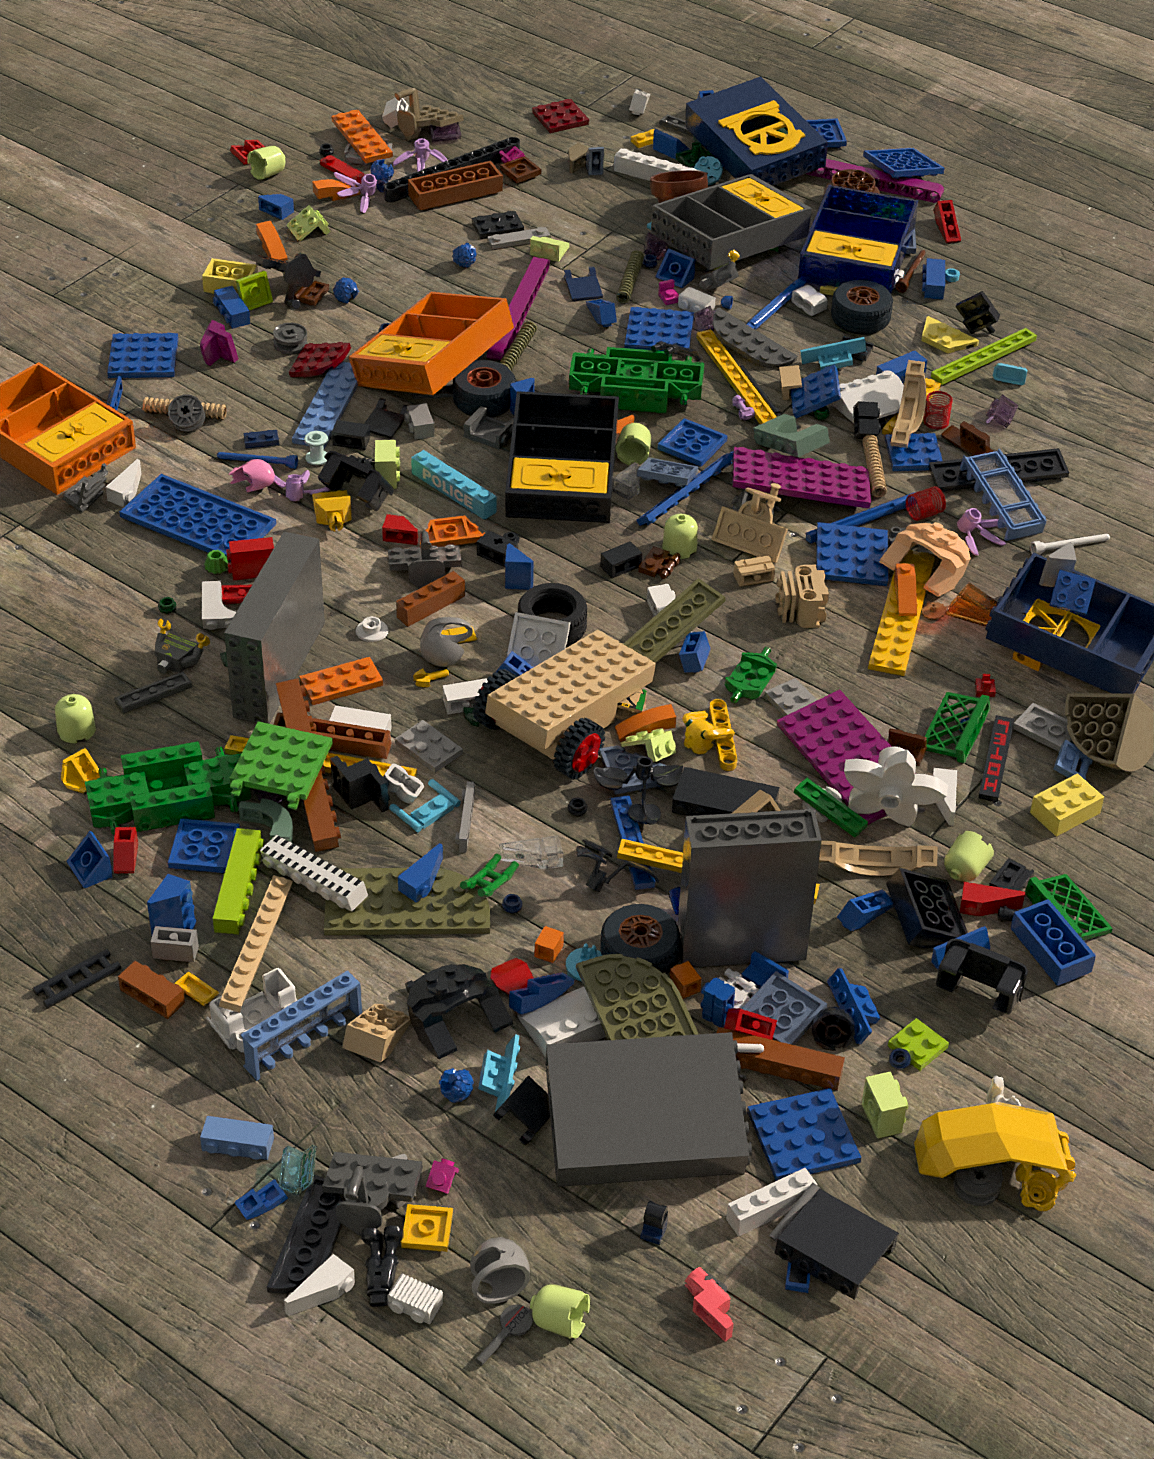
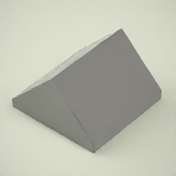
M1069 542L1048 556L1039 582L1041 586L1054 587L1059 570L1073 573L1077 561L1073 543Z

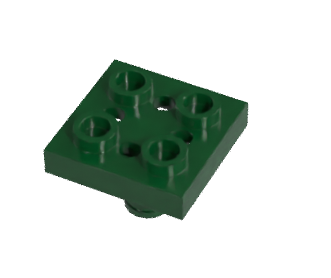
M693 142L692 149L676 153L675 159L682 166L694 168L701 157L710 155L701 147L700 142Z

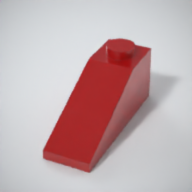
M937 201L933 212L936 224L945 242H961L953 201Z
M964 882L960 913L985 916L998 913L999 907H1004V905L1009 909H1021L1025 892Z

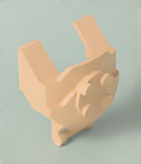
M935 522L933 524L919 523L907 526L906 530L897 534L894 542L879 561L894 571L896 564L903 560L913 546L917 544L924 546L942 559L939 567L924 586V589L939 597L955 588L964 575L971 558L970 548H968L958 534L943 528V525Z

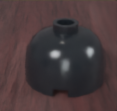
M827 1007L821 1010L815 1016L812 1024L814 1041L823 1049L836 1051L835 1048H846L855 1036L854 1021L851 1015L839 1007Z

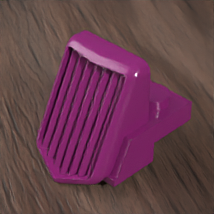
M212 320L200 341L201 354L205 363L211 366L220 357L235 363L239 358L231 333L226 332L223 324Z

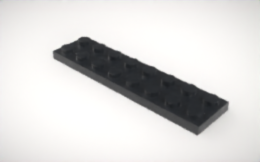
M1059 448L1004 454L1022 482L1066 478L1069 476V470ZM962 459L929 462L928 465L935 486L939 487L942 491L974 488L976 479L968 480V470H960ZM996 464L978 467L981 472L998 469ZM1003 475L985 478L990 486L1008 484Z

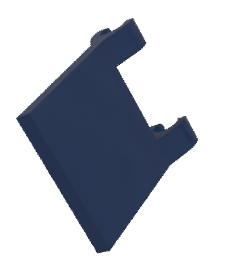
M589 267L588 277L572 278L570 269L564 270V280L566 281L572 301L603 298L595 267Z

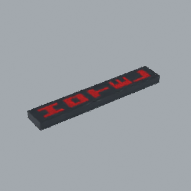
M995 716L979 799L998 802L1014 724L1013 718Z

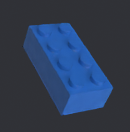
M1049 899L1014 912L1011 930L1057 986L1092 972L1096 955Z

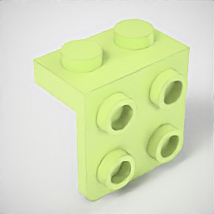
M310 205L287 224V227L298 241L303 240L316 227H319L326 235L331 232L327 227L329 225L328 222L322 218L323 216L318 210L314 211Z
M532 236L530 239V255L559 262L569 248L568 242L547 237L539 238Z
M663 728L653 730L652 733L641 731L636 733V735L626 737V741L621 742V747L645 744L648 757L653 762L676 753V745L671 730L663 731Z

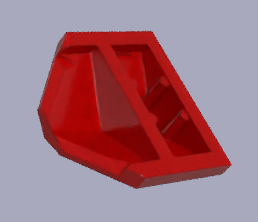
M518 958L493 967L490 976L491 981L497 988L508 994V996L510 991L527 988L528 979L534 978L527 963Z

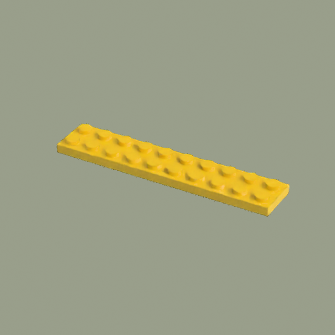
M910 550L899 563L914 564L917 616L898 615L893 574L868 669L905 676L927 592L924 586L930 579L935 561L934 554Z

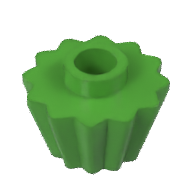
M212 550L207 554L204 563L205 570L213 574L222 573L227 570L229 561L222 551Z

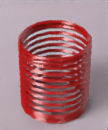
M933 391L926 396L923 423L928 428L939 430L949 425L953 401L951 395L944 391Z
M936 486L910 494L906 498L907 512L915 521L942 513L946 508L945 496L942 490Z

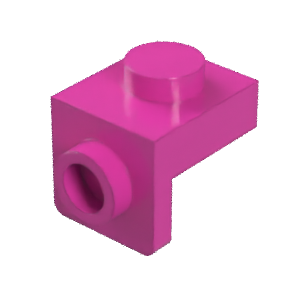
M516 146L506 154L503 151L499 152L503 163L525 156Z
M443 1158L441 1162L434 1160L425 1187L448 1194L454 1175L459 1171L458 1168L454 1167L455 1162Z

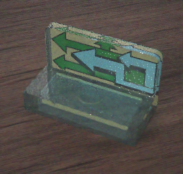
M312 1144L304 1152L290 1146L283 1149L279 1181L280 1188L299 1195L313 1183L317 1146Z

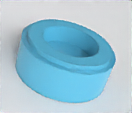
M953 268L945 270L946 281L956 282L959 280L960 272Z

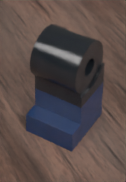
M649 1201L643 1217L644 1223L640 1239L660 1245L667 1228L668 1206L658 1205Z

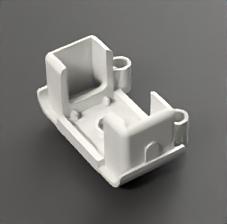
M275 968L262 975L264 993L260 992L246 999L240 1013L219 1007L222 996L210 1002L211 1019L206 1017V1020L229 1049L237 1048L238 1051L244 1052L242 1033L297 1001L295 986L280 968Z

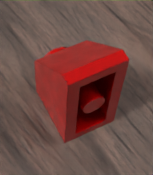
M386 515L382 526L383 541L418 545V529L404 516Z
M728 1008L724 1029L773 1040L777 1020L740 1008Z

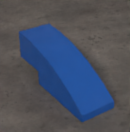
M563 972L528 979L527 988L510 991L509 1008L519 1014H525L541 1008L569 989L574 984V979Z

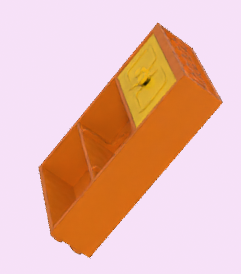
M430 292L349 356L358 386L434 395L514 328L507 299Z
M40 362L0 383V458L56 495L75 485L84 476L88 477L100 470L103 463L108 465L136 448L133 420Z

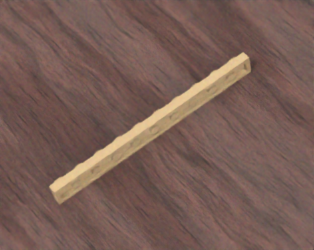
M273 875L220 999L219 1007L240 1013L293 881Z

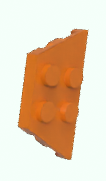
M465 515L430 520L428 528L425 530L429 534L431 546L437 547L476 543L485 534V532L481 533L478 530V526L470 522V519Z

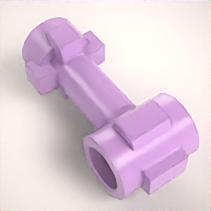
M740 395L734 396L732 405L740 409L738 412L739 418L741 420H748L754 417V409L744 405V398L742 399Z

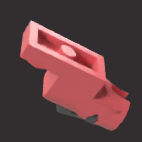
M698 1267L685 1279L687 1284L684 1285L694 1297L693 1312L726 1342L732 1337L733 1322L725 1314L730 1308L731 1300L726 1293L727 1286L701 1267Z

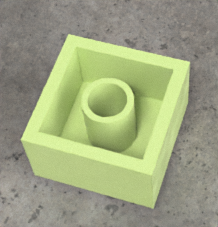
M375 440V470L393 486V489H397V482H400V459L397 458L400 457V447H396V440Z
M891 1071L866 1077L861 1105L876 1137L882 1138L902 1133L903 1124L906 1122L905 1113L908 1109V1102L905 1096L902 1097L898 1080H894Z

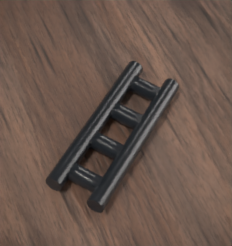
M105 949L32 989L35 995L42 992L46 995L48 999L44 1000L43 1003L46 1008H49L120 970L121 965L118 961L110 964L106 958L111 956L108 949ZM99 963L103 969L92 974L88 968ZM80 972L85 979L74 984L70 977ZM62 982L66 989L55 994L51 987Z

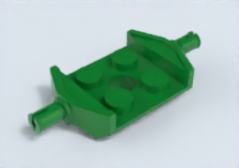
M764 647L761 653L743 652L740 662L730 677L725 678V687L729 692L734 693L730 698L732 703H737L740 697L752 700L758 698L775 674L777 664L767 657L771 652L769 647Z

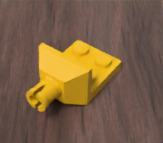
M347 490L312 494L315 517L318 524L329 525L330 530L336 532L335 526L340 531L343 529V523L352 520L351 499L347 494Z

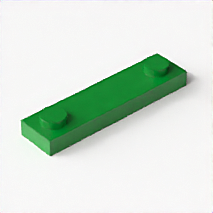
M805 778L794 788L795 795L854 838L867 827V820L810 779Z

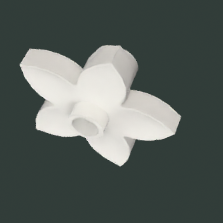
M887 747L881 750L878 764L864 759L845 760L844 773L848 782L854 787L850 792L848 807L858 814L875 813L884 809L892 820L908 827L916 820L918 805L933 804L947 797L948 785L936 777L926 774H915L916 761L914 756L908 750L900 747Z

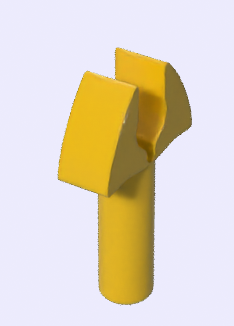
M422 668L413 675V679L416 681V686L430 687L431 680L449 676V671L444 669L426 673L424 668Z

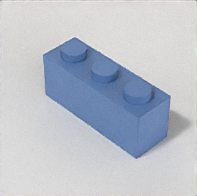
M207 1116L200 1136L202 1151L250 1157L256 1160H268L274 1140L273 1125Z

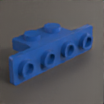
M838 968L827 982L839 1008L844 1009L851 1015L855 1027L854 1039L857 1044L861 1045L872 1033L869 1023L876 1024L881 1018L866 987L850 984L843 969Z

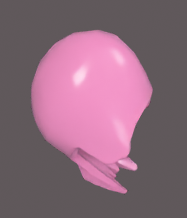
M254 459L238 468H234L229 473V475L233 476L230 484L247 480L251 485L246 487V492L256 491L270 486L274 481L275 473L268 463L260 459Z

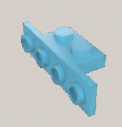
M861 337L800 350L802 364L818 361L821 370L834 364L836 368L853 365L851 354L866 351L865 338Z
M515 1035L506 1045L504 1056L487 1050L483 1057L478 1089L497 1097L496 1110L510 1096L515 1083L513 1074L517 1068L516 1056L520 1051V1045H518L519 1035Z

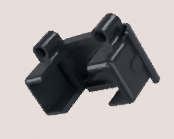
M329 451L325 454L324 458L327 461L319 473L318 479L327 488L333 491H340L344 482L349 483L353 475L356 474L366 479L357 494V499L365 502V506L374 511L380 509L388 494L390 496L393 495V486L378 471L373 469L371 464L365 461L361 463L353 455L348 457L336 451Z
M951 939L947 942L945 955L938 968L936 986L953 993L954 989L958 988L963 977L995 988L996 992L999 993L992 1009L1009 1015L1018 999L1019 1002L1022 1000L1028 969L1024 964L982 946L968 943L961 939Z

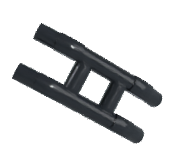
M663 341L651 346L653 352L664 349L666 355L676 352L683 359L690 355L696 362L701 360L698 352L693 348L689 349L676 344H667Z

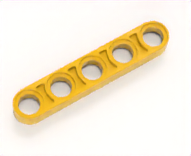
M721 699L712 700L709 706L711 724L715 728L731 729L726 702ZM719 706L723 709L716 710L713 707ZM719 719H720V720H724L725 722H724V723H718V722H716V720H719ZM733 737L716 739L715 745L720 768L725 771H733L737 767V754ZM728 746L731 749L723 750L721 747ZM724 760H732L733 763L727 764Z

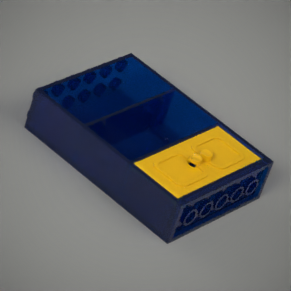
M828 185L800 253L798 279L833 287H839L848 281L868 280L884 286L891 294L915 229L919 201Z

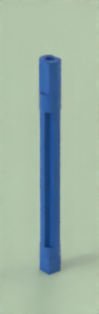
M807 271L799 279H796L748 321L747 325L755 330L792 298L794 290L803 287L813 277L812 274Z
M908 495L830 524L856 527L906 508V498ZM817 529L806 532V541L809 543L816 542Z

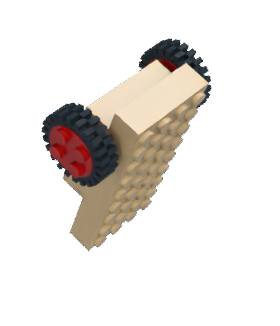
M596 630L520 676H516L506 669H500L498 672L492 673V677L489 676L487 678L488 682H484L478 690L479 696H475L474 700L477 702L473 703V708H475L472 710L473 717L477 722L491 730H496L497 728L504 729L553 759L556 770L571 779H577V777H582L583 773L588 772L587 768H592V764L597 761L598 755L601 754L599 749L603 748L604 743L602 742L605 741V731L603 730L615 721L617 704L653 681L656 663L623 645L618 640L609 637L604 632Z

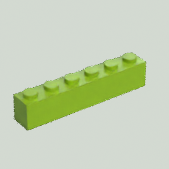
M236 829L213 915L215 933L239 935L241 926L244 927L245 925L244 912L249 909L248 897L252 896L253 893L252 881H256V866L260 865V850L265 845V840L261 839V830Z

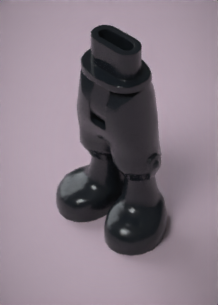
M387 1226L384 1228V1235L375 1228H365L362 1230L361 1239L371 1249V1255L365 1264L367 1268V1296L370 1298L369 1305L371 1307L388 1305L387 1295L393 1287L396 1268L399 1263L395 1253L397 1246L404 1238V1230L401 1227ZM384 1241H385V1243H386V1250H385V1255H384V1257L382 1258V1257H381L382 1248H383Z

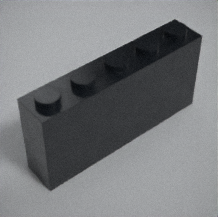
M684 767L673 796L672 813L685 816L731 814L759 790L771 795L777 804L780 787Z

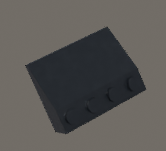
M899 868L887 881L886 885L908 945L934 948L968 933L948 880Z

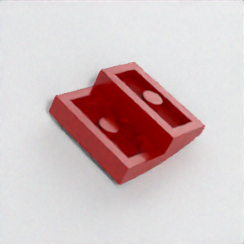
M245 140L244 145H231L230 152L243 164H248L249 152L265 146L259 140Z

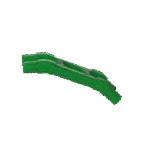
M495 853L483 869L472 878L462 881L460 887L468 890L478 885L483 887L478 890V895L480 897H490L495 890L512 878L519 864L516 861H512L502 874L497 873L494 870L502 857ZM486 876L495 881L491 883L483 878Z

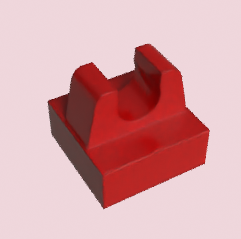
M982 674V678H976V697H981L982 695L995 697V680L990 679V674Z

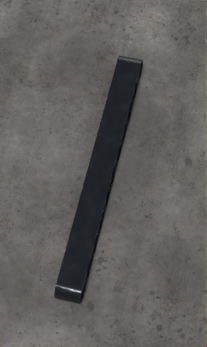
M510 137L388 182L384 185V200L392 203L409 197L408 179L492 161L494 165L502 162L500 159L501 155L499 154L500 151L506 154L514 146L520 150V139Z

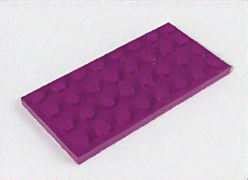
M734 447L732 487L752 488L770 493V485L776 483L781 486L778 491L780 495L870 509L869 471L863 466L855 467L845 463L837 464L826 460L818 461L813 458L805 459L793 455H781L777 452L768 453L762 450Z
M840 689L777 720V726L828 785L840 793L842 801L847 806L849 804L850 792L854 787L846 779L844 773L845 760L864 759L878 764L881 750L892 747ZM884 809L875 813L858 814L868 821V825L887 816Z

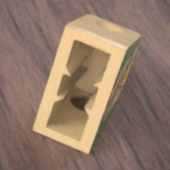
M641 688L619 702L615 718L626 720L645 711L647 691Z

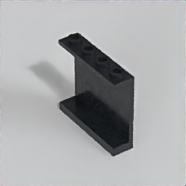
M819 1188L777 1238L774 1254L855 1300L862 1281L886 1251L891 1254L895 1249L899 1233Z

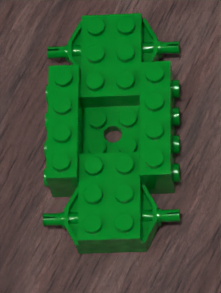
M607 347L606 355L594 354V349L591 348L590 352L589 348L586 354L575 352L572 355L569 372V390L581 391L580 395H583V393L587 395V391L600 392V396L619 397L618 409L666 413L668 398L680 399L681 405H683V401L684 405H686L687 399L701 400L704 363L692 362L691 356H689V360L688 356H686L685 361H672L673 353L666 355L664 351L653 352L652 350Z
M197 741L120 755L123 775L108 776L106 768H103V773L100 768L98 770L99 778L85 781L93 827L109 826L111 833L115 835L114 829L119 824L128 823L132 820L136 831L141 832L179 825L180 819L206 820L215 818L214 806L228 804L231 812H234V808L235 812L239 810L238 802L251 798L250 787L243 786L239 797L231 795L233 788H230V776L242 753L224 755L223 748L220 747L219 752L217 747L215 749L216 757L203 760L200 744Z

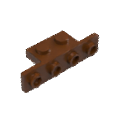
M965 421L960 424V429L951 425L941 434L944 439L971 456L994 452L990 448V436Z

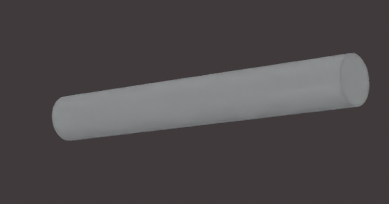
M811 1183L769 1235L773 1240L777 1241V1238L819 1190L815 1183Z

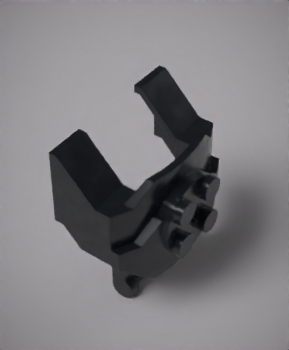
M450 964L434 969L415 981L411 980L405 983L406 990L409 993L407 1008L410 1022L418 1036V1040L438 1059L458 1051L443 1021L442 1015L475 998L478 1000L494 1033L513 1025V1020L498 993L497 986L487 978L486 973L480 968L465 964Z

